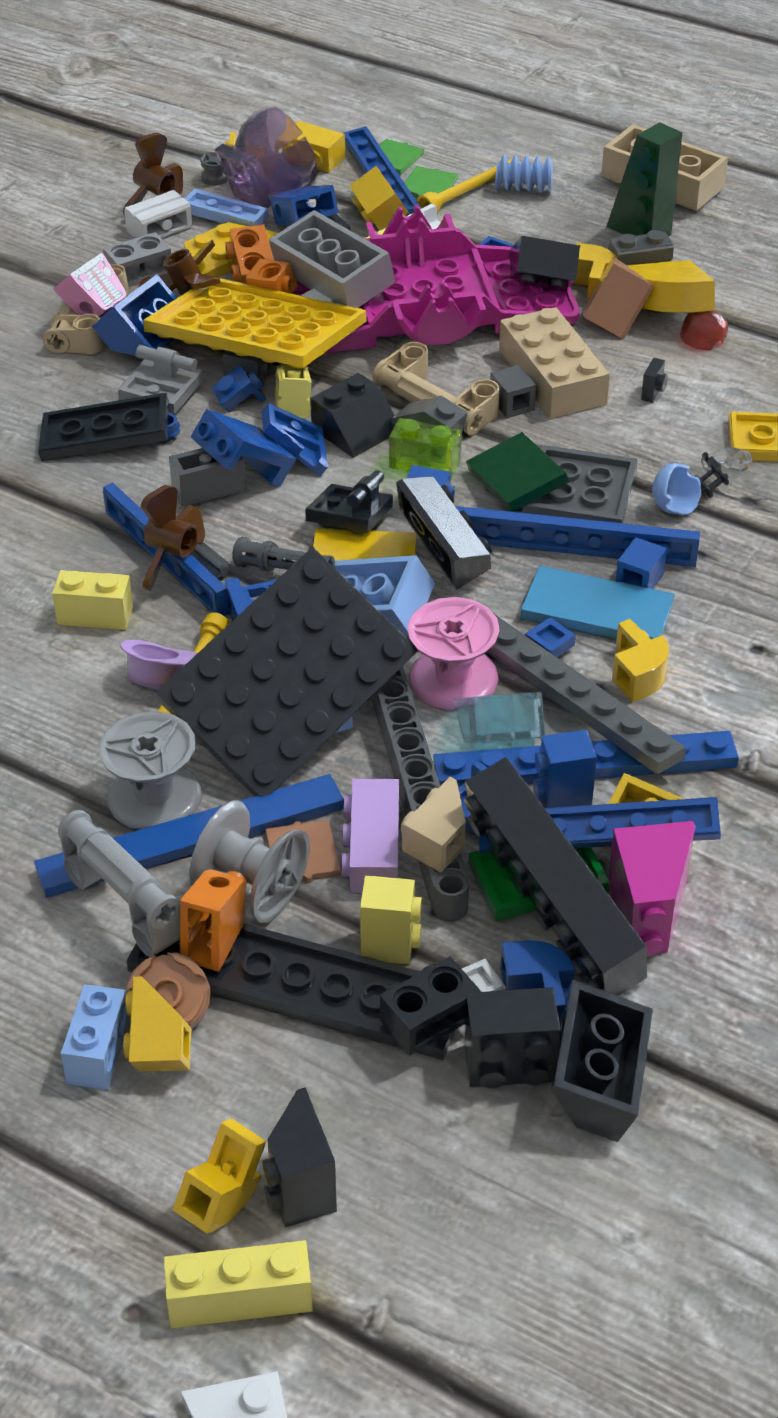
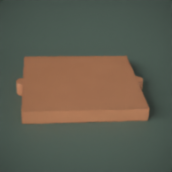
M329 820L302 824L296 821L293 825L266 829L269 848L281 836L291 830H303L306 832L310 841V853L301 881L311 883L314 879L341 876Z

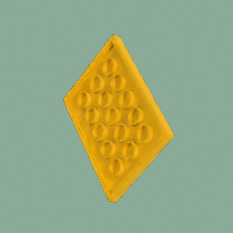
M220 278L221 283L205 288H192L143 320L144 331L157 334L160 338L171 337L183 340L186 344L197 343L209 346L212 350H227L235 352L238 356H253L261 358L264 362H279L287 364L293 369H302L366 322V310Z

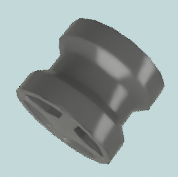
M209 152L201 156L200 162L202 168H204L201 176L205 184L221 185L229 180L228 171L225 169L228 165V158L225 154Z

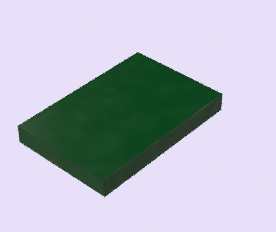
M523 432L466 461L468 470L510 512L569 482L566 472Z

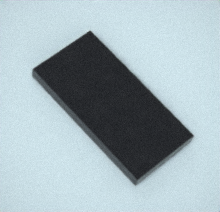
M167 393L43 413L38 448L41 461L167 441L169 417Z

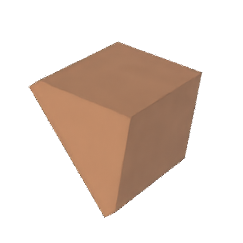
M612 257L583 308V317L624 339L655 285L617 258Z

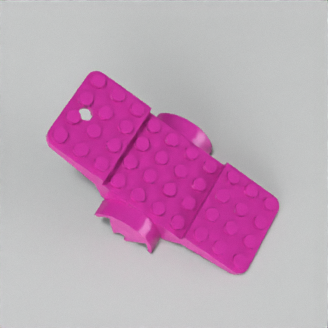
M414 205V213L410 216H404L403 209L400 206L382 235L375 231L371 222L366 223L370 236L366 240L389 252L396 282L382 293L361 305L359 309L366 310V322L324 353L330 354L338 351L376 347V337H392L400 334H406L411 339L423 344H448L460 340L471 333L476 327L492 324L494 332L500 333V320L519 314L524 315L541 311L545 308L557 307L569 324L572 325L579 320L580 308L570 287H566L565 290H556L549 288L547 283L537 282L536 285H526L520 283L517 278H511L509 258L511 247L475 245L460 229L455 228L450 214H444L439 226L436 229H432L418 205ZM297 281L298 287L293 294L301 296L311 289Z

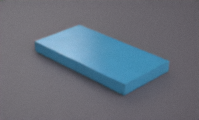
M539 565L521 608V619L542 623L551 617L567 629L617 639L618 623L631 619L641 630L648 634L650 639H654L663 635L674 603L675 593Z

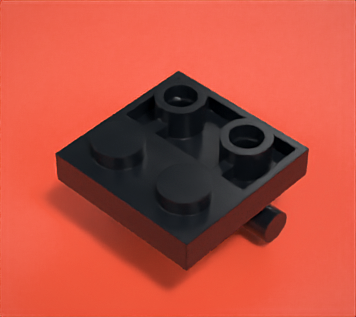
M375 470L369 476H364L354 487L330 484L305 508V521L317 523L320 527L324 528L341 527L349 529L350 532L356 534L368 533L393 507V495L379 492V485L384 480V474L379 470Z

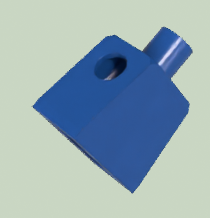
M333 185L299 187L272 195L270 198L277 225H292L313 210L326 217L339 213ZM309 199H316L315 207L310 206L308 203Z

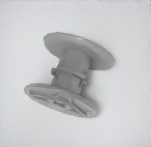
M158 711L140 712L119 719L105 731L99 742V758L105 768L117 776L108 792V808L114 818L128 828L141 830L192 815L196 812L202 800V785L194 772L184 767L188 764L195 751V734L187 722L173 714Z
M232 800L219 808L210 818L199 836L190 863V885L192 886L205 870L212 869L223 873L228 871L239 872L245 877L246 882L252 885L250 894L252 915L259 923H268L277 917L289 904L301 883L310 853L309 837L303 830H291L281 836L271 848L262 845L264 840L259 837L249 839L250 813L242 801Z

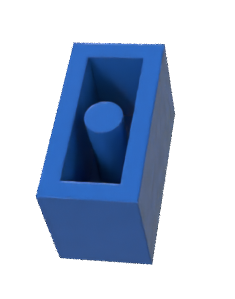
M587 730L541 736L540 752L535 753V767L538 779L533 780V793L542 802L544 808L592 805L597 756Z

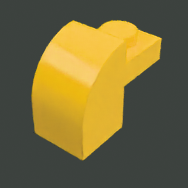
M576 242L575 245H580L576 281L573 284L588 286V301L612 257H617L607 248Z
M631 619L618 623L616 641L618 653L614 655L612 682L633 703L656 693L664 685L669 657V644L663 635L650 639L648 634L641 630Z
M232 1118L221 1122L207 1162L185 1172L172 1210L206 1234L229 1223L250 1200L261 1180L262 1174L257 1172L256 1169L267 1141Z

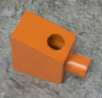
M212 869L205 870L180 900V954L191 958L200 967L219 972L243 927L247 882L242 874L236 871L223 873Z

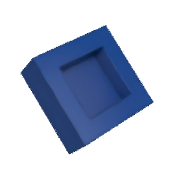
M551 617L525 633V636L556 657L575 646L576 635Z

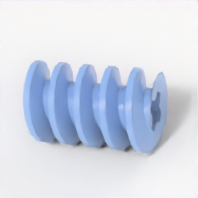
M503 154L500 162L497 163L495 189L499 190L503 182L506 191H509L514 183L518 192L521 191L524 184H526L527 191L532 192L536 184L539 193L543 192L546 185H548L549 192L551 193L553 175L551 158L547 157L544 165H541L539 156H536L533 164H530L529 157L525 156L522 164H520L517 155H514L511 163H508L506 154Z

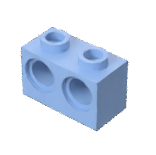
M84 984L61 1051L67 1085L109 1090L124 1042V1036L130 1023V1017L126 1011V990Z

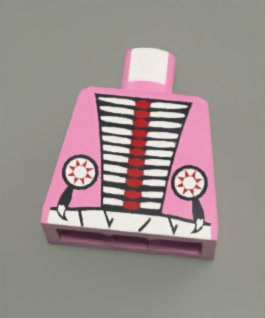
M103 253L71 273L53 288L77 315L95 314L98 317H103L111 308L126 297L124 287Z

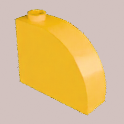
M691 260L626 265L655 285L644 303L643 309L679 313L714 311L715 280Z

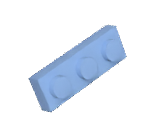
M194 189L184 198L190 203L191 215L217 221L220 224L231 222L245 226L262 225L268 219V208Z

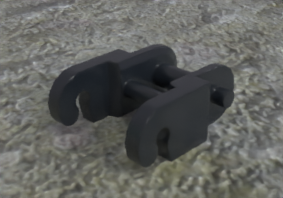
M705 451L702 454V458L711 470L699 478L702 495L712 498V491L722 483L726 486L729 484L727 479L729 476L727 473H722L721 464L712 456L709 458V454ZM714 474L717 479L707 486L703 481Z

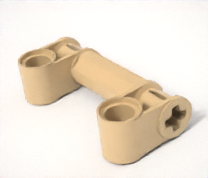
M110 264L124 287L127 297L130 295L124 266ZM62 301L50 323L51 329H48L43 336V343L53 353L97 354L105 348V343L92 328L100 318L95 314L77 315Z
M409 342L404 344L389 357L381 360L374 369L373 382L375 384L389 387L395 395L403 397L410 402L443 396L467 411L468 414L463 429L470 436L477 434L481 428L499 415V386L495 381L488 379L478 380L457 397L426 381L428 378V349L423 343Z

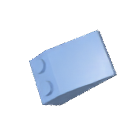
M417 555L335 561V569L406 638L409 637L407 626L411 616L422 605L427 603L435 585V582Z

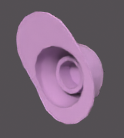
M125 640L120 644L121 650L127 654L128 679L131 682L154 690H159L183 665H186L197 654L191 651L166 648L142 640Z

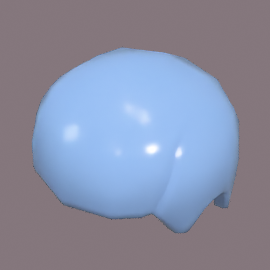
M670 463L663 466L656 474L652 495L657 506L662 511L669 514L689 515L697 508L701 496V483L698 477L692 476L687 472L690 469L689 466Z

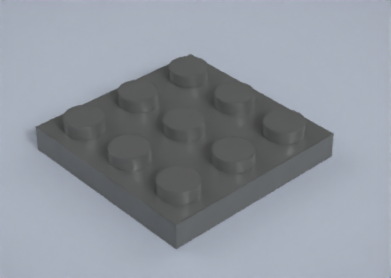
M541 445L540 449L566 472L569 482L523 506L522 513L614 523L624 522L638 459Z

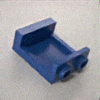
M208 409L203 413L191 435V438L224 468L233 470L241 456L244 461L268 482L279 487L296 461V458L266 435L259 427Z

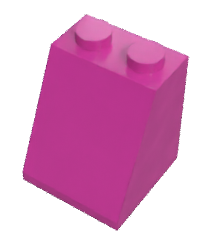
M694 821L615 828L613 830L608 875L610 881L609 889L613 902L646 945L647 956L668 952L688 879L695 833Z

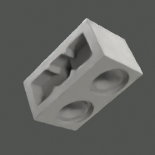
M154 232L103 248V254L109 264L124 266L128 286L132 287L138 285L144 278L166 274L167 271L163 262L171 255V248Z

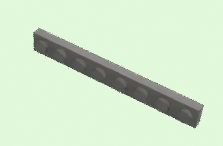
M495 615L498 619L500 631L495 645L486 653L657 775L685 759L686 747Z

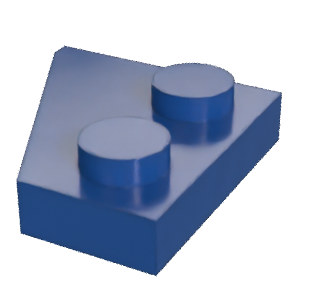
M267 403L261 411L263 432L314 473L321 476L328 468L323 428Z

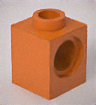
M259 259L245 278L248 285L293 294L298 287L290 262Z

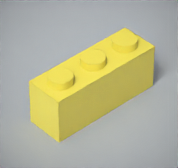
M306 1240L164 1257L166 1300L171 1329L313 1312Z

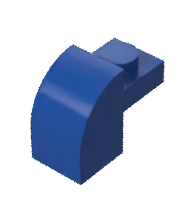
M537 940L503 942L501 944L500 971L506 990L553 987L561 1031L569 985L574 980L575 968L571 959L560 948L547 942Z

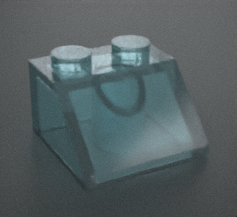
M542 692L453 698L464 743H475V750L497 749V741L512 740V747L535 745L534 738H541V736L545 735Z

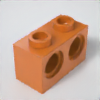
M265 225L230 229V241L225 242L227 259H232L234 264L231 265L232 279L234 282L247 284L245 278L259 259L274 260Z

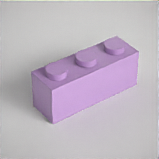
M352 779V795H344V818H351V824L343 823V847H350V853H342V877H350V893H362L365 875L398 878L399 779Z

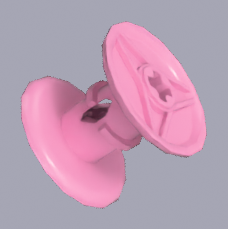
M461 597L436 599L422 605L412 614L407 626L409 639L415 648L423 654L414 662L409 673L410 688L416 696L432 707L446 710L469 709L485 702L495 692L499 681L496 665L485 654L495 645L500 631L497 617L483 604Z

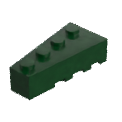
M659 122L637 135L606 227L622 235H646L651 230L666 232L668 237L672 235L683 132Z

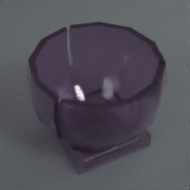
M265 107L254 112L241 125L233 147L221 144L214 149L234 197L246 203L265 208L272 206L269 198L272 195L299 187L311 186L315 183L319 173L315 155L306 137H303L279 153L281 148L299 137L303 132L288 115L277 107Z

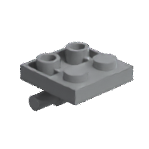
M139 345L136 350V356L144 360L118 388L119 400L167 393L169 413L175 415L202 383L203 370L197 369L196 359L181 356L178 351L163 347L154 349Z

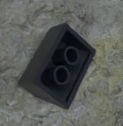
M433 476L405 478L396 482L401 514L456 590L491 569L490 555L493 552L489 543L483 536L479 538L472 530L474 526L470 517L464 510L460 512L453 504L455 502L454 497L446 485L440 486Z
M572 980L569 985L551 1091L577 1128L619 1142L638 1117L653 1009Z

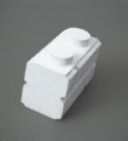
M174 190L125 207L124 209L126 229L133 238L154 232L161 238H165L192 227L190 203L183 197L181 198Z

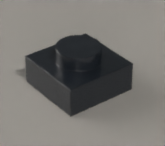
M653 357L643 374L641 400L653 403L658 393L664 392L668 381V374L664 373L665 360Z

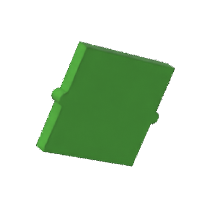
M385 139L379 144L399 175L404 173L424 154V148L408 145L407 142L401 143Z
M415 166L404 183L412 195L418 198L427 192L438 194L453 187L458 180V174L440 171V169Z

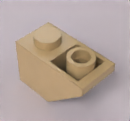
M449 777L439 788L432 789L425 802L415 812H409L401 824L402 851L439 872H442L465 849L466 820L457 780Z

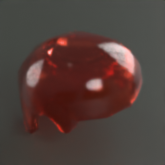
M715 310L689 312L682 323L680 338L685 344L695 349L711 350L719 340L720 344L724 343L728 334V322L721 313Z

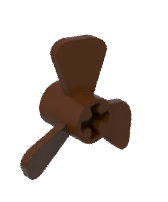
M161 133L142 136L135 143L141 160L133 171V181L140 188L128 200L124 209L125 207L142 202L148 191L157 196L172 190L181 195L183 191V170L181 166L175 163L165 167L161 166L167 144V137Z
M209 241L193 257L188 249H181L172 253L163 262L167 273L158 276L171 291L177 289L180 295L185 294L192 288H205L221 283L218 276L202 274L198 267L200 262L215 246L214 241ZM152 276V277H147V278H144L143 280H141V282L139 283L138 288H139L140 286H142L143 284H145L147 281H149V280H150L151 278H153L154 276Z
M169 485L161 486L151 492L141 502V509L149 518L144 531V541L147 546L157 549L143 581L142 587L148 591H151L155 584L166 552L187 558L192 554L197 543H202L205 539V528L201 511L198 507L188 505L176 517L178 490Z

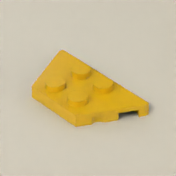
M231 222L222 223L216 228L203 234H198L184 242V249H188L193 257L204 245L213 240L215 246L200 262L198 267L202 274L222 276L230 272L231 265H234L232 259H227L225 242L230 241V229L249 226ZM266 230L268 240L278 234V232Z

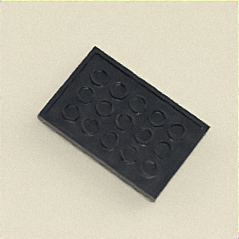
M312 547L157 690L154 698L171 714L187 722L194 732L195 738L253 796L259 795L263 797L272 794L415 656L418 650Z

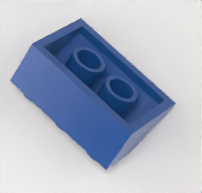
M155 275L111 308L92 328L112 351L136 355L139 345L154 349L158 347L164 348L175 338H160L157 334L145 332L143 320L177 299V297L162 279Z

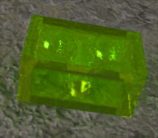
M399 418L389 436V468L407 472L410 471L412 465L451 472L452 480L461 462L462 430L452 429L443 425L438 426L418 422L414 419Z

